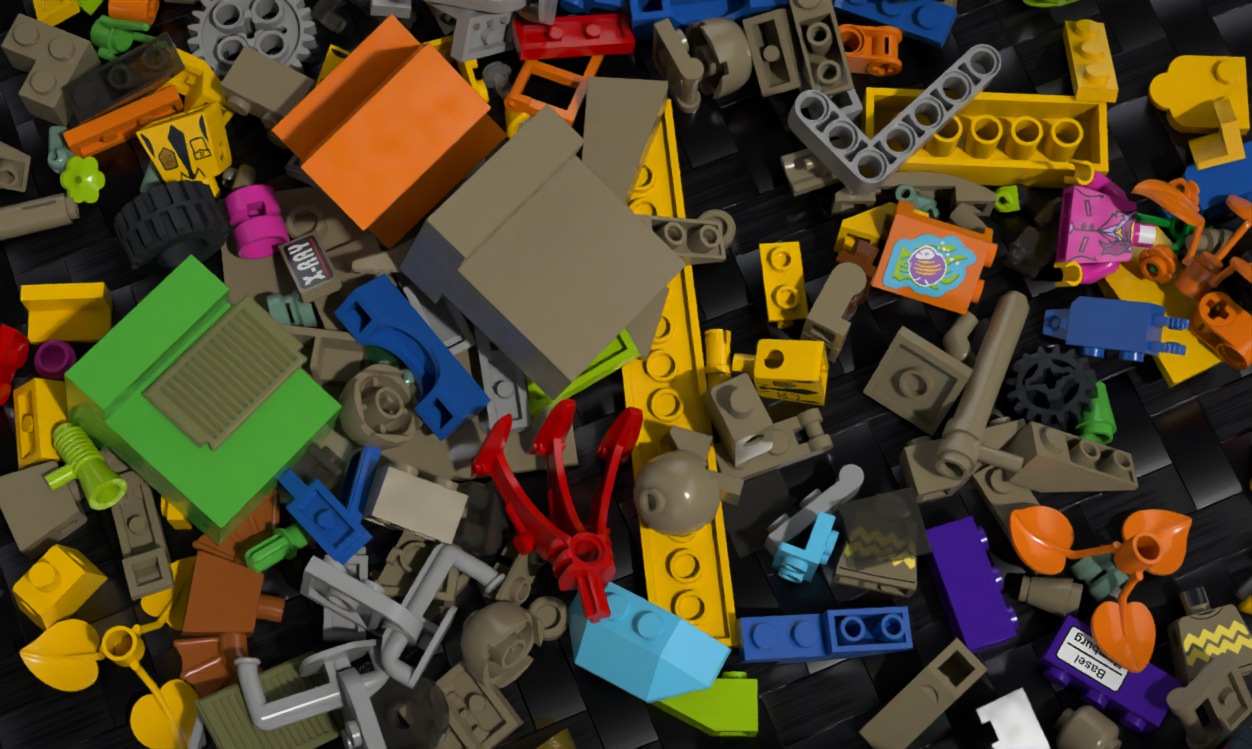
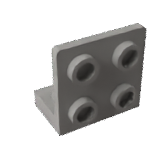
M425 1L457 19L453 32L450 56L461 63L515 49L511 26L513 20L521 19V16L516 11L490 13Z

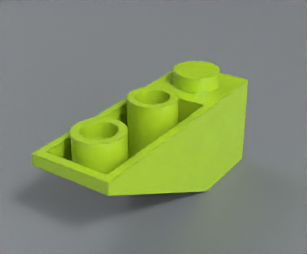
M746 672L721 673L722 678H716L710 689L696 690L681 696L650 703L712 737H755L758 732L757 679H747Z

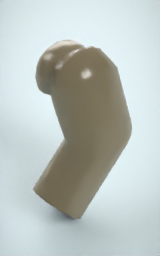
M967 311L966 315L959 314L944 334L942 345L947 354L972 368L976 356L971 352L972 349L967 337L979 321L972 313Z

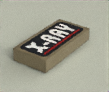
M316 231L278 246L304 304L343 289L340 278Z

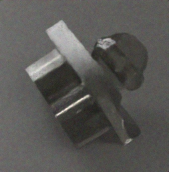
M494 480L484 484L467 481L458 485L457 492L468 495L465 509L468 512L467 518L462 517L460 519L452 543L474 557L497 553V549L501 548L502 538L515 535L516 529L512 521L505 517L504 499Z

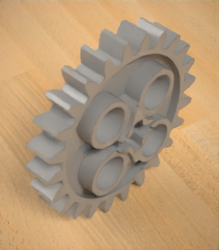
M200 0L205 11L192 12L197 24L188 25L190 36L193 37L187 40L190 51L193 52L191 55L205 60L221 82L235 62L227 60L228 57L235 53H241L244 46L303 75L304 69L300 61L312 62L313 60L308 49L317 47L315 37L312 36L317 31L315 23L311 21L313 17L310 7L304 8V0ZM268 13L277 14L272 19H262V17ZM228 19H238V21L232 25H223V23ZM272 48H282L278 54H266Z

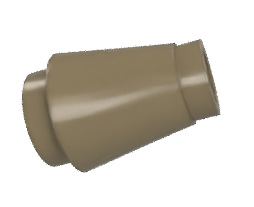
M1023 576L1018 601L1027 602L1029 605L1063 619L1068 615L1077 618L1083 584L1074 583V578Z

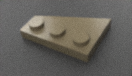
M457 483V492L468 495V499L452 545L463 550L471 497V484ZM404 531L396 547H393L386 559V565L378 580L374 582L385 590V596L396 602H403L432 550L439 543ZM451 568L430 605L455 606L460 572L458 569Z

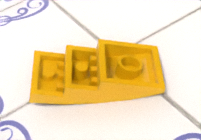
M1156 226V237L1153 246L1161 244L1170 248L1173 243ZM1136 246L1132 247L1130 261L1120 262L1115 273L1096 281L1106 299L1157 304L1165 307L1164 316L1187 319L1190 311L1199 304V301H1195L1182 293L1174 283L1186 267L1181 262L1184 257L1180 251L1176 254L1179 261L1178 268L1172 273L1173 279L1168 283L1161 284L1158 281L1148 280L1142 274L1141 265L1138 261L1139 255L1143 250L1148 251L1149 248ZM1209 312L1207 314L1211 319L1215 318L1212 313ZM1204 323L1200 325L1201 328L1206 326ZM1165 327L1162 329L1161 342H1177L1186 346L1185 355L1159 353V356H1152L1170 388L1224 362L1214 350L1194 336L1189 329H1183L1182 331L1171 330Z

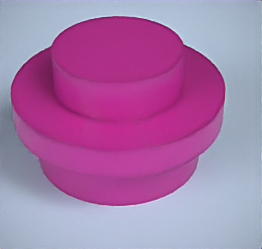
M52 340L41 345L34 358L35 368L38 373L45 379L56 381L65 379L64 374L77 362V356L73 348L68 343L60 340Z

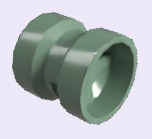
M297 288L294 289L292 294L286 296L279 293L266 296L270 315L279 324L301 325L303 327L318 325L312 302L304 304ZM287 303L290 304L293 319L290 318Z
M1110 553L1084 557L1070 568V571L1078 580H1083L1089 587L1088 594L1095 603L1129 579L1127 574L1121 572L1111 562ZM1106 570L1108 572L1101 578H1099L1097 581L1094 579L1103 571Z

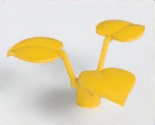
M196 556L171 563L175 587L141 598L143 610L148 615L158 618L156 621L141 626L136 624L132 629L126 626L112 627L104 634L102 644L100 645L101 641L98 632L87 622L79 619L64 620L49 627L35 641L24 647L20 651L22 660L29 670L41 681L55 689L67 692L80 691L94 684L99 674L96 660H103L106 656L119 666L131 667L152 693L141 697L132 709L130 723L136 738L150 749H188L198 714L193 703L199 700L200 697L191 685L180 679L167 682L159 690L156 683L139 663L145 651V645L140 635L161 628L165 622L175 630H182Z

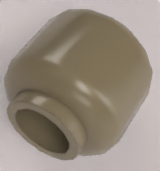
M1084 705L1076 711H1073L1071 708L1066 709L1054 726L1059 732L1055 743L1058 749H1119L1122 744L1118 740L1119 728L1091 705Z

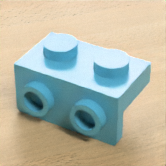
M819 511L804 550L785 542H780L771 566L779 570L778 575L795 583H802L803 579L811 582L819 563L827 564L839 534V532L832 530L835 516Z

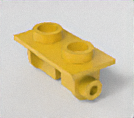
M799 241L759 244L768 322H777L778 328L792 327L794 325L793 320L806 319L809 314Z

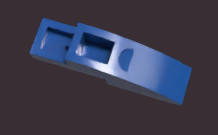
M908 606L827 610L822 614L741 617L736 620L740 663L775 661L776 664L803 663L872 656L913 649Z

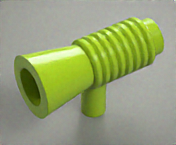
M71 422L58 426L53 432V446L65 462V465L44 476L51 491L53 492L76 478L79 479L89 506L92 509H106L120 501L127 491V482L105 463L103 456L86 432L80 426H75Z

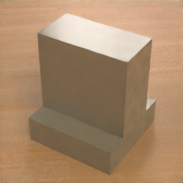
M546 104L426 219L399 269L435 304L445 295L553 401L687 264L576 156L585 140Z

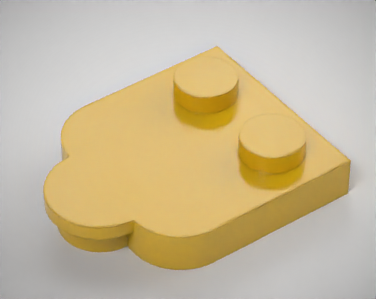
M1179 56L1171 62L1165 73L1157 75L1149 85L1148 94L1152 104L1157 109L1166 111L1169 124L1181 133H1218L1219 127L1213 102L1228 98L1237 118L1240 134L1246 135L1250 129L1245 57Z

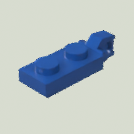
M290 468L278 479L293 496L286 503V509L333 560L344 565L373 538L318 478H313L305 484Z

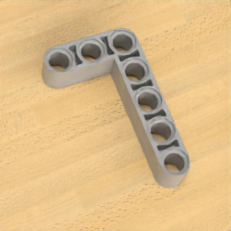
M978 44L970 48L872 140L825 94L813 89L806 90L797 97L789 112L788 124L792 132L850 191L862 196L870 195L989 85L1001 68V57L997 50L990 45ZM971 63H978L983 66L986 74L977 73L972 68ZM943 88L955 91L958 95V100L948 98ZM800 109H812L817 114L818 119L810 120L805 118ZM915 114H923L928 117L931 125L925 126L920 124L916 120ZM829 137L841 138L846 144V149H837L832 146ZM892 139L899 142L903 152H895L890 149L886 140ZM864 165L871 168L875 178L869 179L862 176L858 166Z

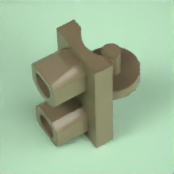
M841 138L830 141L835 148L846 149V144ZM809 148L781 156L780 162L794 196L841 182ZM858 166V170L862 175L863 170L861 166Z

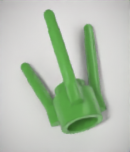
M102 15L95 21L91 29L92 43L99 47L98 57L108 60L143 92L149 94L151 87L123 63L115 53L127 51L131 47L133 40L160 48H166L168 44L176 48L175 43L135 32L148 31L150 26L147 23L113 19Z

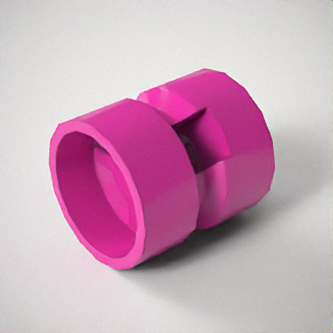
M262 184L240 188L225 198L223 202L230 225L235 228L233 237L241 258L254 260L275 255L280 252L278 246L290 241L282 217H279L281 210L273 187Z

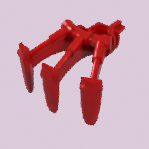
M565 399L557 403L541 425L537 435L534 436L533 441H531L529 455L546 456L550 489L547 492L550 521L528 498L505 458L503 451L513 420L512 415L507 414L493 425L477 455L471 458L470 476L472 477L476 474L484 476L490 473L507 505L505 510L518 533L513 539L517 551L521 555H526L536 550L542 559L553 564L554 576L559 579V589L561 591H578L585 620H590L591 623H598L602 618H609L611 612L603 586L612 580L616 568L613 562L614 555L609 537L610 528L606 527L607 516L618 465L624 466L630 460L631 452L636 445L642 427L643 411L635 407H628L623 410L610 426L601 443H599L595 457L607 462L599 492L595 493L588 520H581V522L570 496L562 455L563 449L566 447L565 440L571 428L576 410L575 400Z

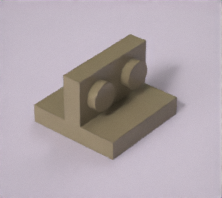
M902 326L863 393L933 436L964 389L974 370Z

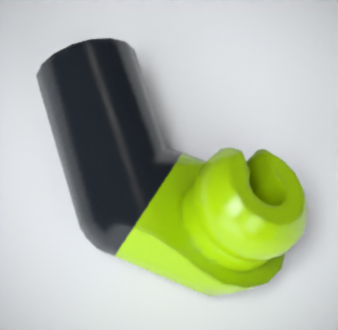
M1023 184L1004 186L994 191L996 193L994 208L999 212L1025 210L1040 222L1052 207V205Z

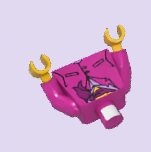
M1070 159L1069 163L1075 167L1074 177L1064 176L1065 183L1078 184L1079 186L1063 189L1054 268L1059 267L1062 269L1063 279L1061 282H1055L1056 287L1092 284L1115 273L1120 262L1130 261L1133 246L1150 248L1153 247L1155 242V224L1135 222L1136 203L1128 201L1126 193L1104 174L1094 170V166L1090 161Z

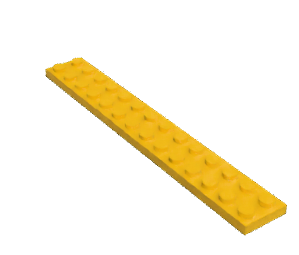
M667 99V106L628 207L635 214L686 219L671 99ZM686 265L665 286L669 288V295L647 362L638 357L621 367L625 407L641 409L644 418L638 440L631 452L634 483L639 471L649 460L672 451L668 444L672 425L713 436L711 419L700 399V396L707 391L692 265ZM712 437L711 448L707 458L709 466H706L705 469L718 472ZM721 501L715 518L709 524L704 525L698 531L684 536L662 535L648 527L638 515L647 601L684 619L730 649L738 648L736 615Z

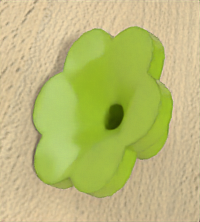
M72 156L66 162V170L60 175V183L67 190V197H73L75 203H94L99 198V190L105 185V176L98 170V162L95 158L91 156L84 158Z

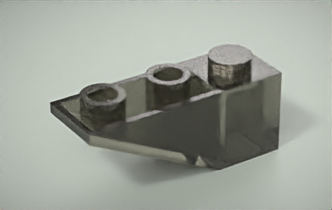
M164 32L63 86L62 90L79 124H85L151 95L183 71L185 66L169 33Z

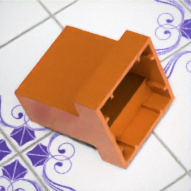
M393 14L389 15L272 128V131L301 160L300 167L363 231L368 228L388 250L508 136L487 114L491 107L430 43L420 44Z

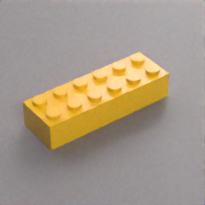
M866 87L861 104L863 111L860 130L872 140L925 90ZM944 91L948 98L958 100V95L955 91ZM981 92L896 172L926 171L957 176L979 185L1011 186L1017 184L1041 188L1079 186L1078 184L1064 182V176L1074 177L1075 167L1069 163L1070 159L1090 161L1094 166V170L1105 176L1109 172L1107 102L1077 101L1075 96ZM915 114V118L920 124L925 126L931 125L928 117L923 114ZM892 139L886 140L890 149L895 152H903L899 142ZM861 165L863 170L862 176L865 178L875 176L871 168Z

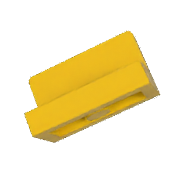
M1229 98L1213 102L1219 132L1188 141L1196 170L1246 158L1238 121Z
M104 282L21 285L20 301L29 311L28 339L33 345L44 344L52 340H60L66 343L99 342L112 329L113 295Z
M34 378L13 390L19 470L50 461L64 462L53 446V432L58 426L70 422L65 382Z

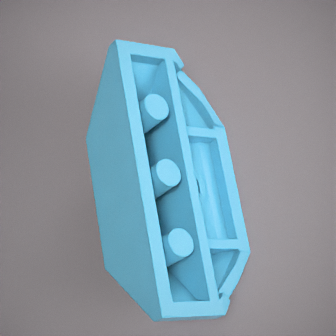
M608 582L603 586L611 616L609 618H602L598 623H591L590 620H585L578 593L576 594L568 608V623L575 664L647 703L681 696L696 690L710 689L731 652L729 647L684 619L612 582Z

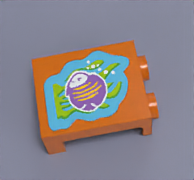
M899 199L876 266L878 270L872 286L966 315L970 302L978 303L985 282V280L979 279L983 266L990 268L995 258L998 244L992 243L993 229L985 227L983 234L922 216L913 213L915 204Z

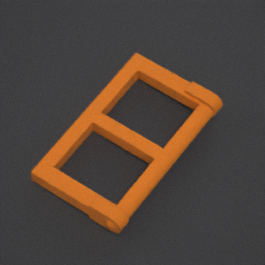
M605 55L592 56L583 76L540 62L538 59L525 60L510 92L504 100V105L518 113L524 112L535 116L547 104L522 95L532 73L577 89L567 110L549 105L572 127L587 95L588 76H596Z

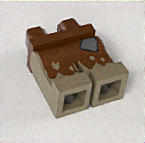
M858 238L849 253L840 250L832 272L806 318L800 340L824 341L827 360L835 363L843 347L851 325L847 320L853 317L859 303L863 305L878 270L877 267L873 266V262L879 249Z

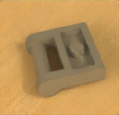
M666 18L654 24L652 61L663 81H668V90L678 108L685 113H693L700 106L701 96L698 91V83L703 78L704 66L700 60L690 58L687 52L689 51V45L681 29L675 30L669 18Z
M1221 652L1211 663L1204 665L1197 677L1185 688H1175L1167 695V704L1171 712L1179 716L1187 733L1186 742L1189 749H1215L1252 712V697L1236 661L1224 652ZM1201 704H1203L1210 719V722L1205 727L1202 726L1195 711Z

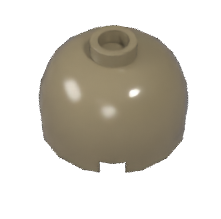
M721 17L702 19L688 25L685 30V37L688 45H692L694 57L691 58L700 60L704 66L703 78L698 83L700 90L706 96L713 93L712 99H718L739 90L751 77L754 67L744 29L733 20Z
M387 364L370 365L345 384L338 402L342 406L339 419L346 434L358 445L381 450L392 449L409 441L414 437L415 431L421 428L423 419L414 410L418 400V389L414 383L409 387L404 384V379L400 377L404 373L398 368Z
M676 449L652 458L643 466L634 483L633 502L638 515L648 527L662 535L684 536L702 529L704 525L709 524L715 518L720 504L719 485L716 478H710L708 471L705 469L709 465L704 458L691 450Z
M500 601L487 605L480 610L472 612L464 622L460 641L462 661L470 674L486 688L491 689L490 683H493L499 689L506 687L516 680L533 661V658L527 654L532 649L534 643L539 647L541 646L544 637V625L537 616L517 604Z

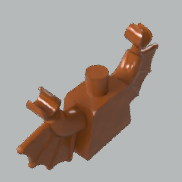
M273 490L219 547L205 534L192 543L193 548L199 551L195 558L180 637L186 639L174 640L173 646L176 647L182 660L180 678L195 687L200 699L239 683L238 670L234 660L249 657L247 638H251L254 632L256 619L281 622L285 598L261 594L264 573H255L253 570H250L244 558L246 551L272 537L273 531L280 527V493L278 490ZM316 540L304 546L302 549H308L315 544ZM257 666L258 674H260L263 671V669L260 666Z

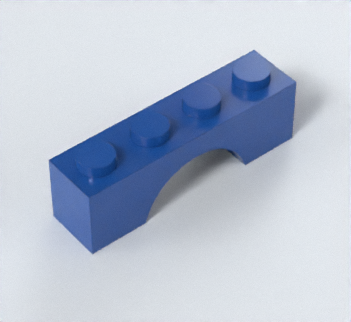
M627 0L629 24L635 42L653 40L654 24L666 18H669L675 30L681 29L684 35L690 23L713 17L731 19L744 29L742 20L777 9L789 8L790 3L789 0Z
M386 274L354 289L334 312L360 345H374L384 348L395 354L407 365L418 387V400L414 410L440 441L467 425L491 401Z

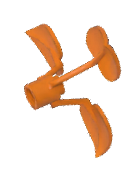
M1149 179L1140 182L1134 187L1131 194L1135 193L1146 196L1185 223L1195 226L1187 255L1181 261L1186 267L1174 282L1182 293L1200 302L1202 297L1208 294L1212 287L1217 288L1222 280L1235 271L1252 284V262L1247 263L1241 258L1232 257L1229 261L1231 265L1220 271L1223 267L1221 260L1252 226L1251 202L1237 195L1228 196L1225 201L1227 206L1246 221L1215 256L1206 251H1203L1198 256L1195 253L1205 223V219L1198 213L1200 211L1198 205L1179 189L1165 181Z
M1032 506L1011 511L1008 518V529L1012 545L1019 558L1029 568L1045 575L1060 573L1065 567L1066 557L1078 559L1107 553L1115 554L1114 561L1116 567L1121 572L1129 574L1130 579L1118 595V603L1107 601L1095 609L1091 618V632L1096 645L1107 657L1131 673L1141 672L1149 663L1153 653L1156 638L1155 623L1150 611L1144 604L1140 602L1127 603V597L1137 582L1143 579V571L1146 570L1154 575L1165 576L1175 572L1181 566L1186 554L1187 537L1192 518L1167 510L1150 509L1137 511L1123 522L1121 528L1123 543L1115 541L1110 545L1074 551L1069 549L1074 542L1073 528L1068 519L1059 511L1046 506Z

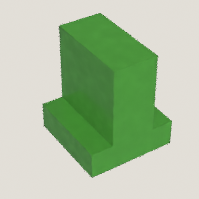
M191 254L64 374L69 421L74 423L75 426H80L91 441L105 454L112 449L219 547L280 484L278 479L290 468L293 471L335 428L342 406L299 368L216 451H213L207 443L199 448L142 396L163 373L232 308L228 303L230 289Z

